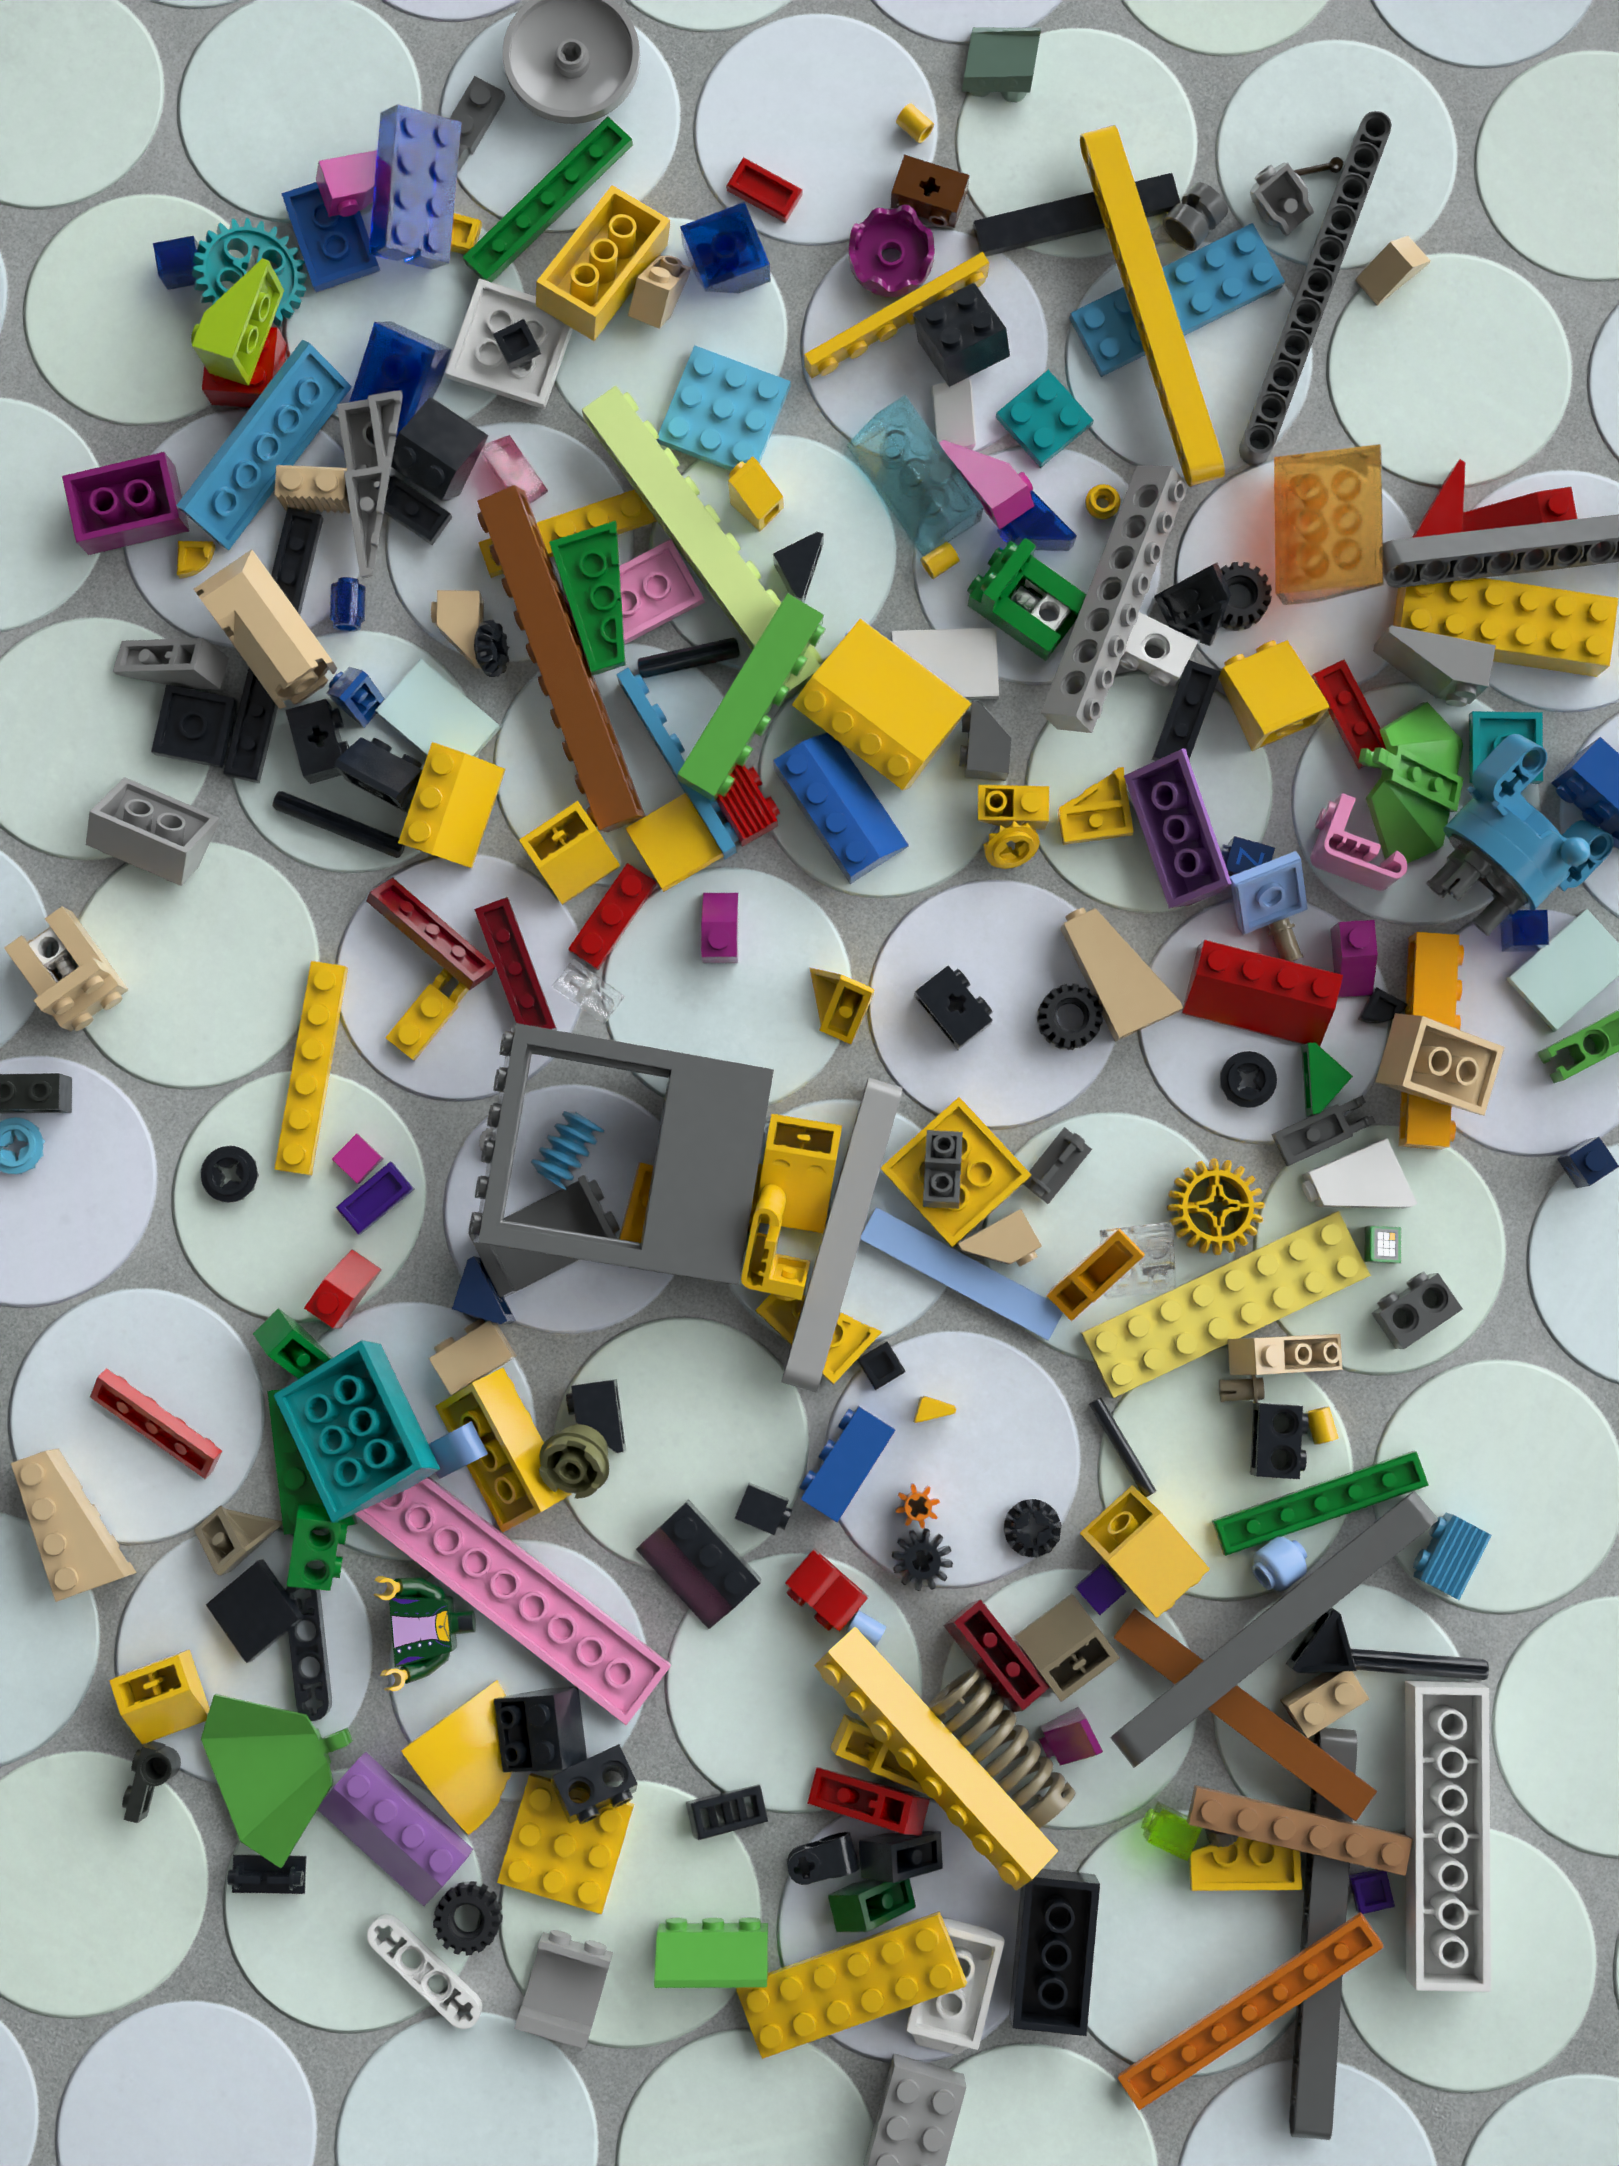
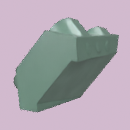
M973 27L962 92H970L973 96L985 97L991 92H1000L1006 101L1015 103L1022 101L1026 93L1031 91L1041 28Z

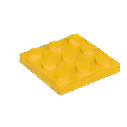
M960 1097L953 1101L880 1168L952 1248L1031 1177L1030 1172ZM927 1130L963 1132L959 1209L923 1207Z
M530 1773L497 1883L602 1915L634 1804L627 1802L617 1808H613L612 1804H609L599 1809L600 1815L584 1824H579V1821L576 1820L569 1824L551 1784L552 1779ZM580 1787L573 1788L569 1792L570 1799L578 1804L586 1802L590 1797L588 1791Z

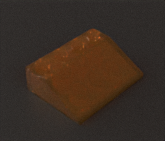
M1381 444L1274 457L1275 594L1282 604L1319 602L1384 585Z

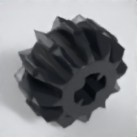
M928 1528L923 1529L922 1540L917 1539L916 1532L913 1529L909 1530V1536L912 1540L910 1544L902 1538L897 1540L898 1545L905 1552H892V1558L904 1560V1562L896 1564L893 1567L894 1573H901L907 1570L901 1579V1583L907 1585L915 1577L914 1588L916 1591L921 1590L922 1580L927 1579L931 1590L935 1589L936 1585L932 1578L934 1575L942 1581H946L948 1578L940 1570V1566L945 1568L953 1566L951 1560L941 1558V1556L947 1555L952 1551L951 1547L948 1545L937 1549L943 1540V1536L937 1534L929 1542L930 1530ZM923 1550L925 1555L928 1552L932 1555V1558L927 1560L928 1566L922 1569L919 1564L915 1567L912 1561L917 1559L916 1552Z

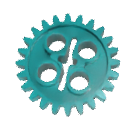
M246 218L243 227H239L237 221L231 219L230 229H227L220 222L216 230L217 234L208 230L205 238L206 241H199L197 250L200 253H195L193 263L197 266H193L192 276L199 278L195 282L194 289L204 291L201 296V303L212 302L214 304L229 290L221 282L229 281L235 284L247 273L252 249L256 248L258 249L256 264L262 258L275 263L278 268L273 270L284 289L273 323L280 327L283 321L282 316L290 320L294 313L292 308H300L302 300L299 297H304L306 287L302 284H305L307 274L300 272L303 270L304 260H294L299 250L298 247L289 249L286 247L289 237L276 238L277 227L272 228L269 233L264 231V221H260L257 228H254L249 218ZM237 250L244 257L235 258L228 251Z

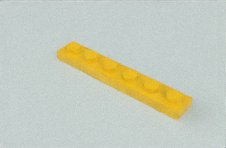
M983 252L977 254L805 353L804 368L811 379L819 374L825 376L833 372L838 367V363L848 357L854 359L866 352L868 346L878 340L884 342L892 338L900 327L907 323L914 325V312L972 283H975L979 288L988 277L990 264Z
M631 490L539 521L537 525L551 558L554 556L550 541L612 521H616L617 533L619 535L657 522V520L636 491ZM491 538L478 542L490 577L493 578L504 574L501 565H496L490 553L489 546L493 545Z
M311 961L275 1170L312 1176L348 967Z

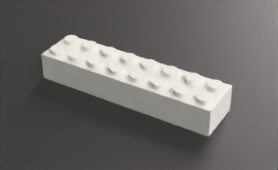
M1405 1680V1835L1413 1839L1406 1871V1979L1416 1990L1491 1992L1489 1688L1478 1682Z

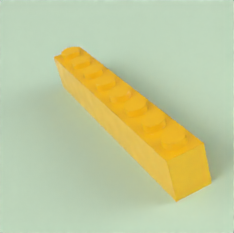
M856 1627L847 1633L814 1665L820 1672L823 1680L830 1686H833L843 1697L848 1708L858 1714L869 1726L873 1736L886 1745L895 1755L899 1765L912 1774L921 1784L924 1793L939 1804L946 1812L950 1822L965 1833L972 1841L976 1851L985 1856L998 1870L1002 1880L1010 1884L1016 1891L1030 1882L1058 1852L1055 1846Z

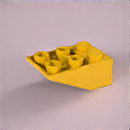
M771 1113L757 1203L764 1186L773 1184L780 1187L786 1195L782 1227L824 1233L842 1125ZM762 1214L760 1223L769 1224V1216Z

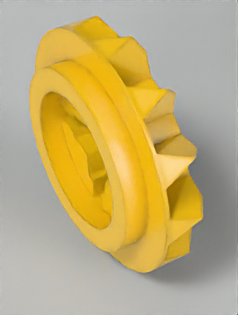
M1013 821L1006 828L1000 825L998 833H989V841L983 844L986 859L992 866L1009 869L1029 861L1037 852L1040 840L1036 829H1032L1027 822L1018 825ZM1009 841H1013L1015 843V849H1012V847H1009L1006 843Z

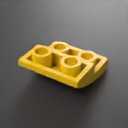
M686 793L625 828L663 892L724 857Z

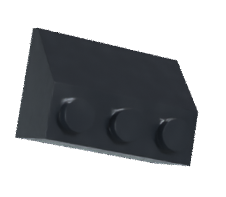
M689 1499L636 1548L638 1553L708 1629L732 1611L761 1584V1577Z

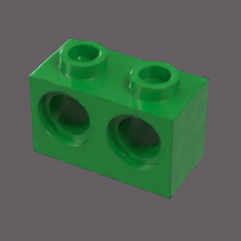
M298 1504L287 1586L331 1591L332 1578H340L343 1556H336L337 1545H345L348 1523L341 1522V1520L332 1523L325 1507ZM322 1526L330 1532L326 1535H316L312 1532V1529ZM317 1560L322 1562L324 1566L320 1569H312L307 1563Z

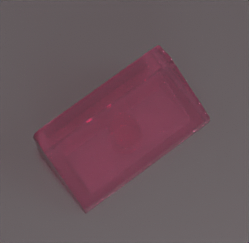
M510 435L484 444L481 455L504 489L517 485L526 492L530 504L548 492V489Z

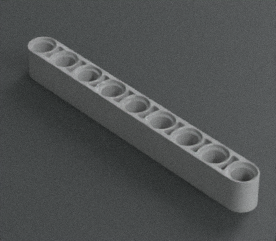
M872 1078L867 1080L781 1383L817 1392L903 1087Z

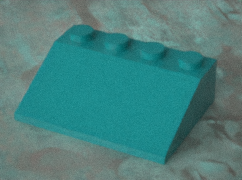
M361 1340L274 1394L332 1523H336L405 1491L440 1470L382 1345L379 1343Z

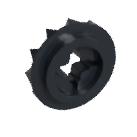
M494 620L481 622L474 639V651L477 662L482 671L489 677H499L500 674L505 673L507 669L506 663L510 660L508 656V649L510 647L507 646L506 642L507 635L503 633L502 625Z
M1244 1051L1233 1055L1226 1061L1220 1072V1088L1226 1095L1227 1100L1239 1107L1255 1108L1272 1097L1276 1089L1277 1074L1274 1066L1265 1056L1257 1052ZM1237 1069L1245 1074L1258 1069L1259 1071L1255 1074L1256 1077L1253 1079V1082L1259 1091L1251 1086L1238 1090L1237 1088L1240 1086L1242 1077Z
M223 1146L215 1149L206 1157L201 1168V1182L205 1191L214 1199L227 1203L244 1200L250 1192L255 1190V1184L259 1177L254 1158L246 1150L236 1146ZM234 1165H237L235 1173L242 1181L230 1180L227 1184H224L226 1176L218 1167L231 1169Z
M1027 1499L1015 1504L1007 1513L1004 1521V1535L1009 1546L1015 1552L1022 1556L1037 1558L1050 1553L1060 1541L1062 1525L1057 1512L1049 1504L1037 1499ZM1030 1513L1033 1514L1037 1524L1048 1526L1043 1531L1037 1532L1036 1544H1033V1539H1031L1029 1533L1017 1532V1529H1023L1024 1526L1029 1525Z

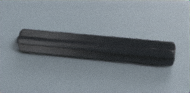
M278 791L273 800L272 806L280 812L395 858H399L404 851L405 845L398 843V837L286 792Z
M1351 1649L1357 1670L1486 1680L1489 1675V1664L1484 1659Z

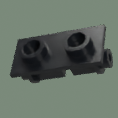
M233 1855V1870L228 1871L227 1884L232 1885V1893L305 1894L307 1856L290 1855L284 1866L279 1868L261 1855Z

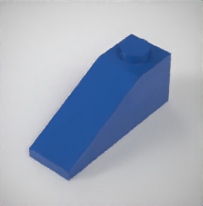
M349 667L344 673L339 672L329 683L330 689L326 692L337 706L363 728L377 714L375 710L385 700L369 675L363 670Z

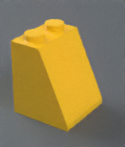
M1275 640L1269 641L1256 648L1257 653L1246 658L1243 654L1236 655L1224 662L1225 667L1221 670L1219 680L1251 751L1315 725L1329 708L1325 697L1288 640L1279 644Z
M1133 1485L1080 1532L1081 1536L1156 1618L1172 1608L1176 1600L1190 1587L1198 1584L1202 1576L1210 1570L1164 1514Z

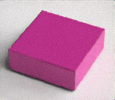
M357 1133L332 1158L357 1184H360L384 1159Z

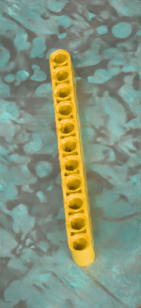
M1111 125L1080 135L1082 157L1185 481L1191 487L1225 476L1223 457L1118 129L1115 125Z

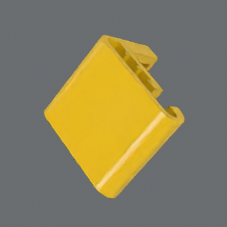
M769 1184L762 1188L754 1212L741 1281L748 1289L771 1293L781 1300H802L810 1260L776 1254L783 1220L782 1215L786 1204V1195L780 1187ZM762 1214H767L770 1218L767 1234L758 1233Z

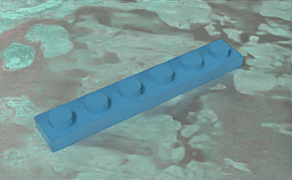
M626 668L616 674L618 682L678 781L677 774L685 762L681 753L685 752V749L677 735L673 733L669 736L663 726L667 719L659 705L656 703L651 706L645 695L650 691L641 675L638 674L634 677L630 669ZM678 781L724 855V860L737 853L734 842L739 839L730 823L722 824L716 813L721 809L716 800L713 802Z

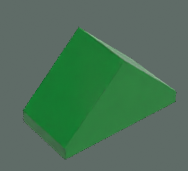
M1315 1042L1307 1043L1301 1047L1306 1117L1320 1114L1353 1077Z

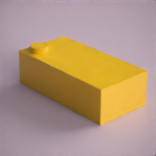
M611 185L536 281V307L595 341L635 289L637 277L668 246L670 219Z

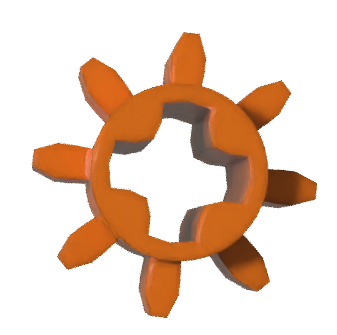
M911 1483V1492L908 1495L901 1492L898 1493L900 1499L904 1500V1506L897 1507L895 1510L896 1513L906 1512L908 1515L905 1519L906 1526L910 1525L912 1520L919 1522L920 1527L923 1529L925 1528L924 1519L928 1516L932 1519L938 1518L932 1511V1506L939 1504L940 1500L928 1498L930 1486H926L923 1492L917 1491L914 1483ZM920 1496L925 1498L923 1504L927 1508L924 1513L917 1511L915 1515L911 1514L912 1507L909 1501L911 1499L917 1501Z

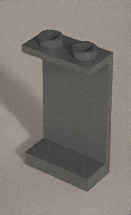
M582 1175L578 1178V1181L567 1186L566 1190L561 1189L503 1219L505 1221L618 1239L615 1232L620 1230L611 1211L605 1213L599 1202L605 1197L597 1181L594 1179L589 1182L585 1175ZM469 1234V1236H470V1238H471V1240H472V1242H473V1241H474V1235H473V1234ZM473 1242L500 1298H505L580 1260Z

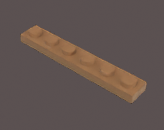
M1194 1785L1187 1818L1189 1825L1406 1876L1413 1839L1407 1835Z

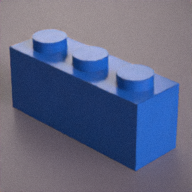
M859 1405L855 1412L851 1409L846 1411L837 1426L843 1430L836 1442L831 1439L828 1440L818 1456L823 1460L821 1466L816 1473L809 1470L799 1486L804 1491L801 1500L837 1523L896 1431L893 1427Z

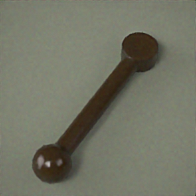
M1334 157L1330 163L1296 169L1294 172L1299 176L1327 170L1338 173L1343 167V160L1339 157Z

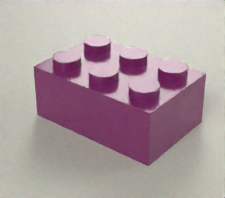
M165 452L62 476L76 543L88 555L190 531L186 514L176 506L182 499L176 467Z

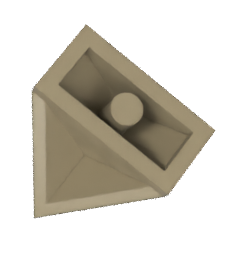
M219 1506L194 1531L214 1572L221 1576L234 1570L280 1528L283 1523L279 1520L233 1511Z

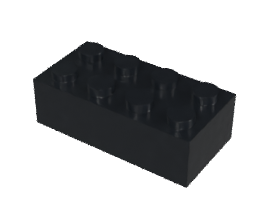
M1041 1869L1030 1882L1021 1887L1009 2018L1013 2029L1087 2036L1100 1883L1095 1874Z

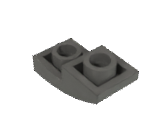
M927 1130L923 1207L959 1209L963 1132Z

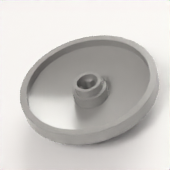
M529 0L515 14L504 37L503 64L512 91L530 111L553 122L579 124L590 122L609 114L627 98L639 74L640 47L637 32L630 17L614 0Z

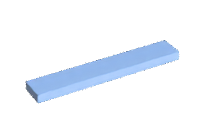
M877 1207L861 1235L860 1240L1048 1341L1063 1314L1052 1301Z

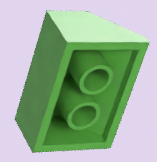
M747 1917L739 1919V1923H724L722 1918H705L702 1920V1923H687L685 1918H669L665 1920V1924H659L656 1939L654 1988L767 1987L769 1968L768 1923H761L759 1918Z

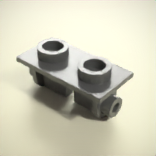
M1064 1127L1030 1169L1031 1177L1023 1185L1045 1203L1049 1204L1092 1148L1085 1144V1140L1075 1132L1073 1134Z

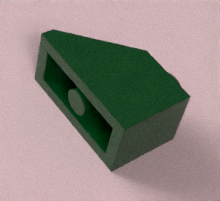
M868 1879L852 1883L828 1895L836 1932H869L916 1908L910 1879L895 1883Z

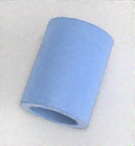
M858 1610L849 1623L846 1633H849L856 1627L875 1648L886 1626Z

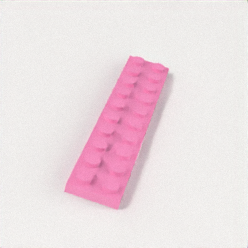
M430 1477L405 1491L355 1513L365 1523L625 1725L629 1723L671 1667L668 1661Z

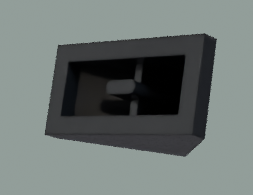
M815 532L773 553L774 566L788 593L805 603L824 545V534L820 532Z

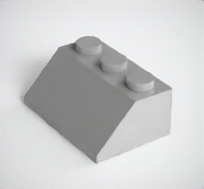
M124 777L89 812L86 845L182 886L198 869L220 818Z

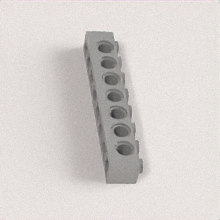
M1137 465L1041 710V714L1058 730L1092 733L1097 719L1101 715L1102 706L1108 690L1113 684L1118 664L1125 653L1128 638L1134 624L1137 622L1140 607L1145 594L1150 588V581L1157 563L1161 559L1162 550L1169 532L1173 528L1174 519L1181 501L1185 497L1187 484L1173 466Z

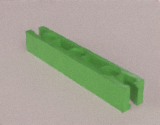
M1619 1009L1537 1052L1543 1064L1551 1061L1550 1058L1557 1055L1556 1051L1565 1047L1568 1048L1571 1057L1574 1059L1573 1065L1566 1069L1564 1066L1556 1068V1072L1550 1074L1553 1083L1566 1080L1619 1052ZM1585 1037L1592 1039L1595 1043L1594 1054H1589L1584 1049L1583 1041Z

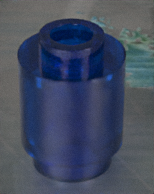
M341 577L338 578V582L330 586L329 619L333 621V628L336 630L359 631L361 623L365 621L366 587L359 584V580L356 578Z

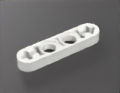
M389 1914L376 1918L367 1933L370 1946L453 2026L467 2029L476 2024L482 2012V2002L479 1996L398 1918ZM389 1925L393 1929L390 1936L396 1943L400 1941L401 1937L406 1940L399 1947L395 1955L391 1952L395 1944L389 1938L381 1941L377 1937L380 1933L377 1926L384 1929ZM415 1949L418 1951L422 1959L421 1965L417 1968L405 1966L402 1962V1953L405 1950ZM439 1974L446 1978L448 1982L447 1991L437 1994L430 1990L428 1980L432 1975ZM454 1988L459 1991L455 1999L461 2005H465L467 2002L471 2003L470 2013L472 2017L468 2014L460 2017L457 2014L460 2007L453 1999L448 2006L444 2003L450 1997Z

